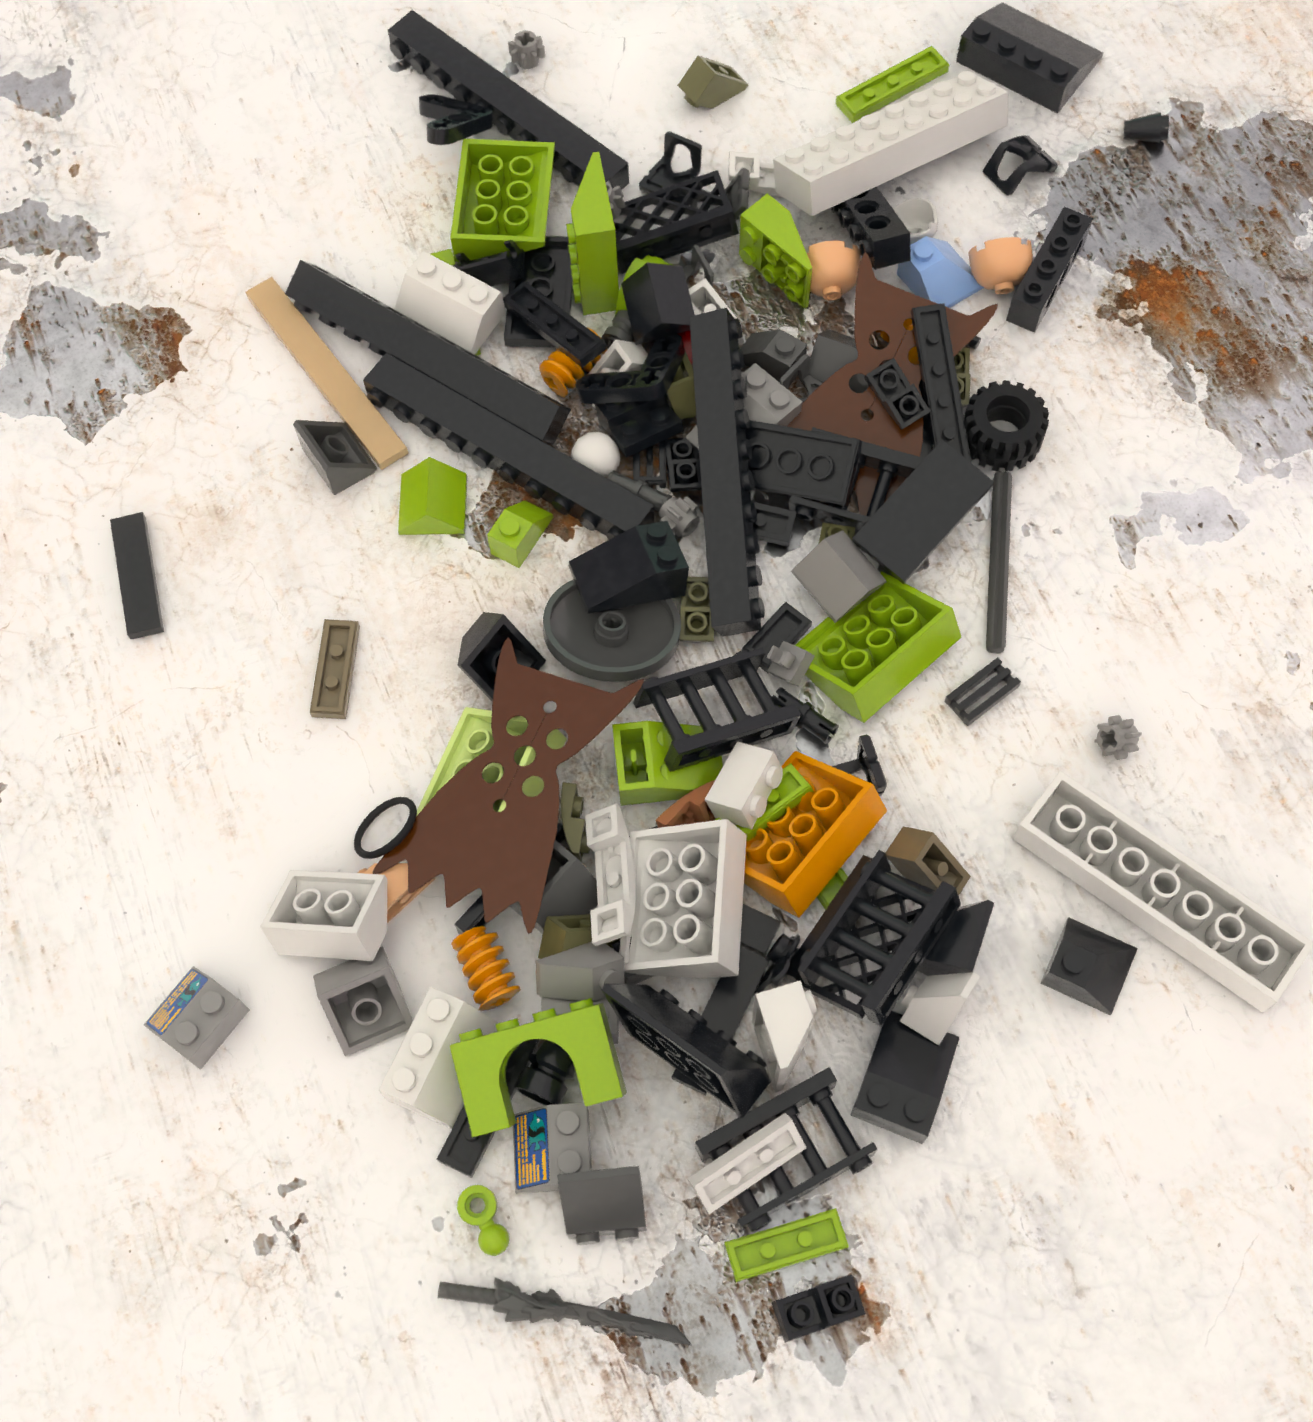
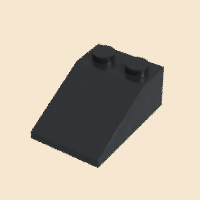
M668 521L634 526L569 561V569L588 614L683 597L686 594L689 566Z
M891 1011L883 1023L850 1116L923 1144L932 1127L960 1037L947 1032L940 1045H937L900 1022L902 1014Z

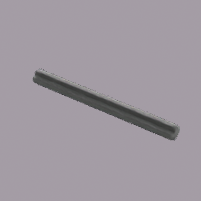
M1002 471L996 472L993 478L986 650L989 653L998 654L1003 653L1006 647L1012 475L1010 472Z

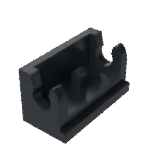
M508 240L504 244L510 251L471 261L464 253H459L455 257L462 266L458 264L452 266L489 286H495L523 279L526 253L513 240Z

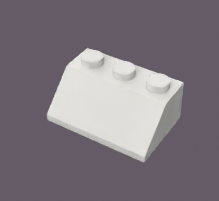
M425 251L421 252L405 273L395 310L473 354L477 353L506 314L501 291Z
M290 870L260 928L279 955L374 961L387 933V878L382 874Z
M800 980L755 994L752 1024L775 1092L783 1090L806 1044L809 1031L812 1030L813 1014L817 1013L811 991H804Z
M430 986L379 1088V1092L385 1099L452 1129L464 1107V1101L449 1045L460 1042L459 1034L481 1028L483 1035L497 1032L495 1024L498 1022L465 1001Z

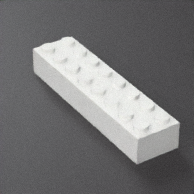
M961 72L957 77L937 83L934 87L921 93L912 94L910 98L896 104H890L881 111L872 115H865L861 120L847 126L838 127L832 133L823 137H816L803 146L789 149L785 154L773 158L775 191L809 215L814 216L1008 126L1009 92L1000 88L995 83L977 76L974 72Z
M1061 770L1020 823L1012 838L1262 1013L1277 1003L1313 948V941Z

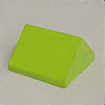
M428 457L401 474L399 535L465 534L467 473Z

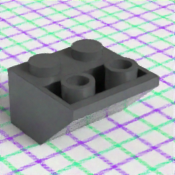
M556 840L535 928L542 934L546 917L590 914V910L595 909L598 905L596 879L577 857ZM520 902L510 905L513 910L522 916Z

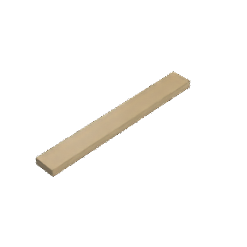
M273 277L266 279L245 292L252 305L381 470L409 454L405 444L288 296L285 295V292Z

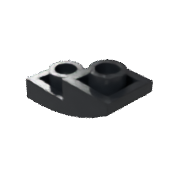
M894 358L864 376L883 407L901 430L931 412L915 385H910Z
M686 438L666 439V465L670 492L702 490L699 450L694 445L692 448V445Z
M852 1274L772 1302L785 1343L866 1314Z

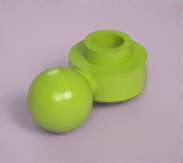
M473 1185L466 1188L460 1194L457 1201L459 1216L464 1222L479 1226L481 1231L478 1236V1244L485 1254L490 1256L502 1254L509 1245V1234L505 1227L493 1221V1217L497 1212L496 1196L489 1188L482 1185ZM476 1198H482L485 1202V1208L481 1213H474L471 1209V1204Z

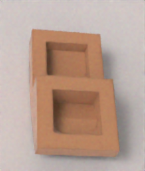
M715 780L694 789L673 803L656 819L658 828L715 820L716 818L704 800Z

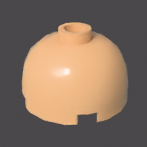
M1006 237L984 242L985 248L977 251L976 246L971 248L968 254L972 275L979 285L989 290H995L996 294L1013 292L1014 287L1020 285L1033 262L1031 241L1027 239L1026 244H1022L1020 237Z
M837 240L824 241L808 247L809 253L807 255L812 265L811 293L823 297L825 300H837L856 285L861 260V252L856 245L853 244V249L847 248L844 241Z

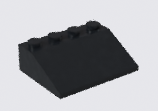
M1002 2L977 16L964 31L960 38L956 62L1058 114L1102 58L1103 52Z
M605 984L601 989L630 1036L742 1118L770 1084L771 1080L765 1069L767 1064L761 1057L750 1050L746 1054L735 1047L737 1043L730 1035L720 1029L717 1033L706 1026L708 1022L693 1009H690L688 1013L678 1006L679 1001L668 991L662 989L660 992H657L649 985Z

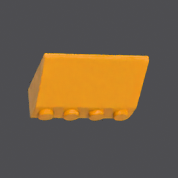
M794 751L781 767L783 769L791 763L810 784L814 793H806L802 796L801 802L792 809L790 807L786 808L787 812L775 822L769 821L767 828L758 829L756 836L746 841L744 883L773 905L800 918L887 812V809L874 784Z

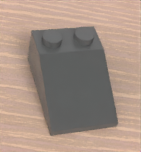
M639 1166L557 1174L566 1234L569 1239H576L577 1245L599 1243V1236L615 1235L616 1241L633 1240L639 1238V1232L647 1231Z

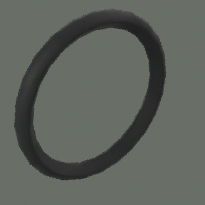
M396 797L385 801L370 812L355 834L354 850L357 855L365 859L378 858L399 845L408 835L416 820L417 810L414 802L407 797ZM397 804L408 806L409 817L407 822L394 839L372 852L362 849V837L368 826L377 816Z

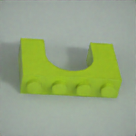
M592 998L569 1004L570 1012L556 1015L555 1008L532 1014L534 1021L519 1025L518 1018L495 1024L497 1032L483 1035L481 1028L459 1034L460 1042L449 1046L472 1137L509 1128L516 1123L506 1083V1067L513 1051L527 1040H549L561 1046L569 1054L575 1066L585 1107L620 1098L627 1093L603 1003L593 1005Z

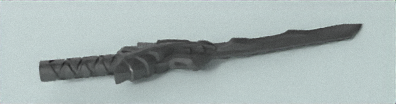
M496 1277L494 1278L495 1289L441 1281L439 1284L438 1298L494 1305L493 1310L495 1312L507 1314L505 1322L530 1320L532 1324L544 1319H554L555 1322H559L563 1318L578 1320L581 1326L604 1325L622 1329L628 1336H651L673 1343L691 1345L675 1325L565 1302L553 1289H549L548 1293L536 1291V1293L528 1295L525 1292L522 1293L518 1286H514L508 1280L504 1282Z

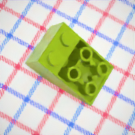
M767 193L740 215L739 255L747 265H752L762 273L766 281L771 284L774 283L784 291L789 300L797 302L806 309L809 305L812 265L790 211Z
M639 721L612 724L621 806L679 800L694 789L716 780L723 767L722 756L670 772L664 759L672 739L663 722ZM680 724L684 733L690 736L704 732L701 726Z

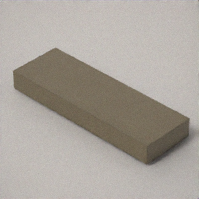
M324 619L310 714L314 718L346 719L360 630L358 621Z

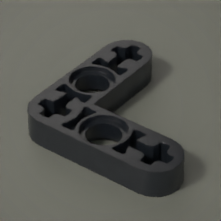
M429 94L419 97L420 115L435 119L427 123L428 143L448 145L493 127L492 109L441 95Z
M679 334L656 339L640 371L594 373L581 377L575 384L580 401L584 404L652 401L663 397L668 392L685 355L682 337Z

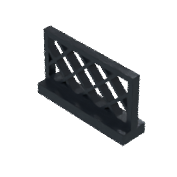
M718 170L624 202L626 207L621 209L620 215H627V218L622 224L614 222L617 263L621 274L627 272L635 258L643 260L649 255L664 260L690 251L694 245L702 247L739 234L734 212ZM716 183L710 194L700 191L704 186ZM678 195L686 196L681 204L671 200ZM694 198L704 201L699 209L689 206ZM712 204L720 205L719 207L708 210ZM656 205L651 214L642 211L646 206ZM665 208L675 211L669 219L660 217ZM683 214L690 215V217L679 220ZM636 218L645 221L640 229L630 227ZM654 224H657V225H660V226H661V227H658V228H655V229L650 230L651 227H652ZM624 234H628V235H631V236H632V237H629V238H626V239L621 240V238L624 236Z
M865 855L861 857L791 960L786 974L790 983L800 980L804 991L810 990L813 995L861 1019L866 1015L861 1005L862 998L857 1005L848 1001L845 994L846 989L835 983L824 987L814 984L810 988L805 985L798 968L804 952L812 949L859 880L864 864L868 860H872V858ZM890 872V874L910 884H913L929 893L935 891L912 880H909L905 877H902L898 874ZM897 893L877 899L875 894L872 901H870L871 904L879 908L899 902L902 914L897 917L909 923L911 921L916 922L923 911L922 906L920 909L907 912L904 901L907 898ZM856 923L850 931L851 934L859 938L879 932L882 944L876 947L888 953L891 951L896 952L903 942V936L900 939L887 942L885 934L887 928L877 923L857 928ZM836 952L829 962L838 968L859 962L862 975L856 976V978L868 984L870 982L875 983L883 972V967L867 972L866 958L857 953L838 958Z

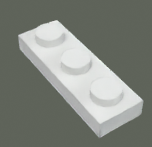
M784 1113L687 1179L708 1214H711L806 1149V1146L794 1122Z

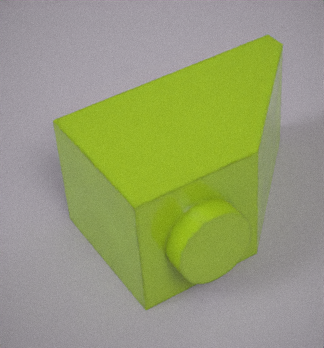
M526 500L504 509L487 534L491 554L520 568L553 519V514Z

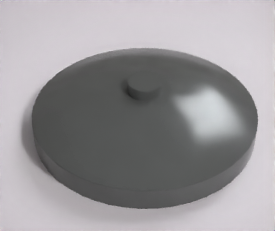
M573 579L556 590L548 600L544 610L543 636L551 654L569 670L595 680L622 682L648 676L669 662L675 654L680 640L681 619L672 599L588 614Z

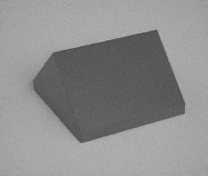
M830 329L818 334L809 361L808 375L824 382L843 366L855 361L858 357L855 338ZM871 345V347H873L874 349H882L880 347ZM855 374L850 378L849 387L852 391L863 393L868 389L869 384L864 378V374Z
M296 420L293 426L303 451L334 496L372 475L377 470V467L346 423Z

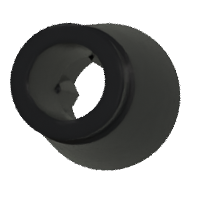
M1161 112L1124 120V139L1160 143V140H1168V114L1161 115Z

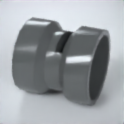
M620 310L612 320L613 326L608 327L602 335L607 348L616 339L629 342L634 340L628 311Z

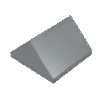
M843 530L824 538L791 571L834 623L887 582Z

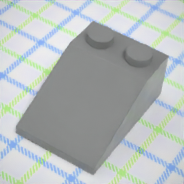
M754 363L741 374V378L744 379L747 388V398H743V403L749 420L787 426L801 412L802 401L758 364ZM696 424L686 436V439L692 445V448L694 445L699 450Z

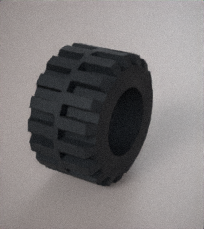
M1003 380V383L1000 385L996 381L989 383L988 389L982 386L977 390V394L971 396L964 415L972 460L979 459V465L984 468L986 465L992 466L991 470L999 471V468H1005V472L1013 471L1014 466H1017L1019 469L1026 466L1027 461L1032 462L1035 459L1036 454L1040 451L1049 424L1047 419L1049 415L1048 408L1043 407L1045 401L1042 397H1035V390L1032 388L1026 390L1023 388L1024 384L1017 382V385H1012L1010 381ZM996 420L1007 421L1016 426L1018 431H1001L990 422Z

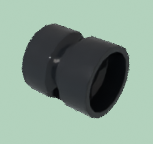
M536 1039L528 1056L531 1066L522 1069L514 1088L524 1096L545 1106L561 1104L568 1090L564 1082L565 1080L573 1079L576 1072L574 1063L569 1054L558 1044L545 1039Z

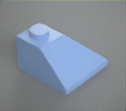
M928 236L910 245L911 261L898 264L897 275L915 295L938 304L945 303V307L948 308L984 288L977 283L968 264L948 242Z

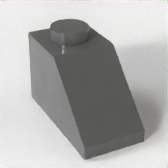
M778 329L752 333L740 349L743 352L746 366L751 367L756 363L779 382L780 378L807 353V344ZM798 371L791 378L789 387L797 378Z

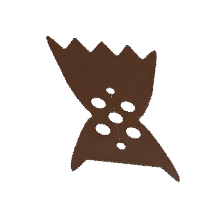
M864 253L857 273L854 311V338L858 357L855 361L846 364L809 395L802 404L801 412L786 427L810 431L814 427L920 457L923 442V417L901 430L870 386L863 393H856L850 389L849 380L855 374L866 375L878 368L881 362L894 358L910 385L914 384L921 395L919 389V382L922 379L920 366L912 364L908 359V352L916 346L914 330L905 329L903 323L906 319H912L910 311L913 307L935 305L938 303L877 280L867 253ZM993 304L972 315H966L945 307L953 356L959 353L985 327L995 314L998 304ZM879 330L886 332L890 339L888 346L880 350L874 349L869 344L870 335ZM870 409L873 412L874 416L870 421L862 419L861 413L863 410ZM867 466L860 468L854 486L859 514L865 516L867 515L879 477L877 469ZM899 475L892 477L885 502L907 479L906 477Z
M508 637L502 646L496 671L491 719L492 736L494 739L492 748L470 761L434 795L417 815L408 835L399 845L381 858L375 866L373 874H379L399 862L407 860L409 893L415 892L436 876L443 874L447 908H450L468 894L480 888L483 895L485 922H490L510 905L520 902L527 933H532L539 914L557 833L559 814L557 766L577 754L613 721L639 692L644 679L635 681L617 692H606L518 664L512 642ZM549 701L555 702L557 706L552 713H546L543 709L545 703ZM515 716H522L528 722L526 731L518 736L510 735L506 730L507 722ZM555 729H562L568 734L567 743L560 749H552L546 743L548 734ZM522 746H531L536 751L535 760L527 766H520L514 760L515 752ZM490 763H499L504 768L502 778L494 783L484 781L482 778L483 769ZM532 776L540 777L544 781L542 792L534 797L526 796L522 791L524 781ZM504 800L506 808L502 812L494 811L493 804L495 801Z

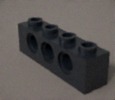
M877 187L830 208L831 212L836 213L839 217L841 227H846L852 243H856L859 246L861 255L863 256L864 253L868 254L874 270L911 261L910 232Z
M1063 207L1014 293L1006 321L1035 333L1084 246L1093 218Z

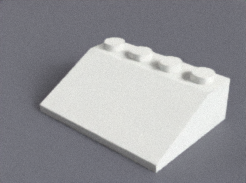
M728 819L631 831L629 839L635 868L636 905L629 935L620 938L619 954L624 957L625 973L700 979L738 976L747 835Z

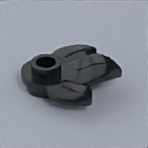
M783 933L776 940L766 956L773 963L764 974L758 988L754 992L755 994L763 992L770 983L772 987L776 988L783 981L789 970L791 960L799 950L797 948L800 943V936L798 934L795 937L791 936L789 938Z

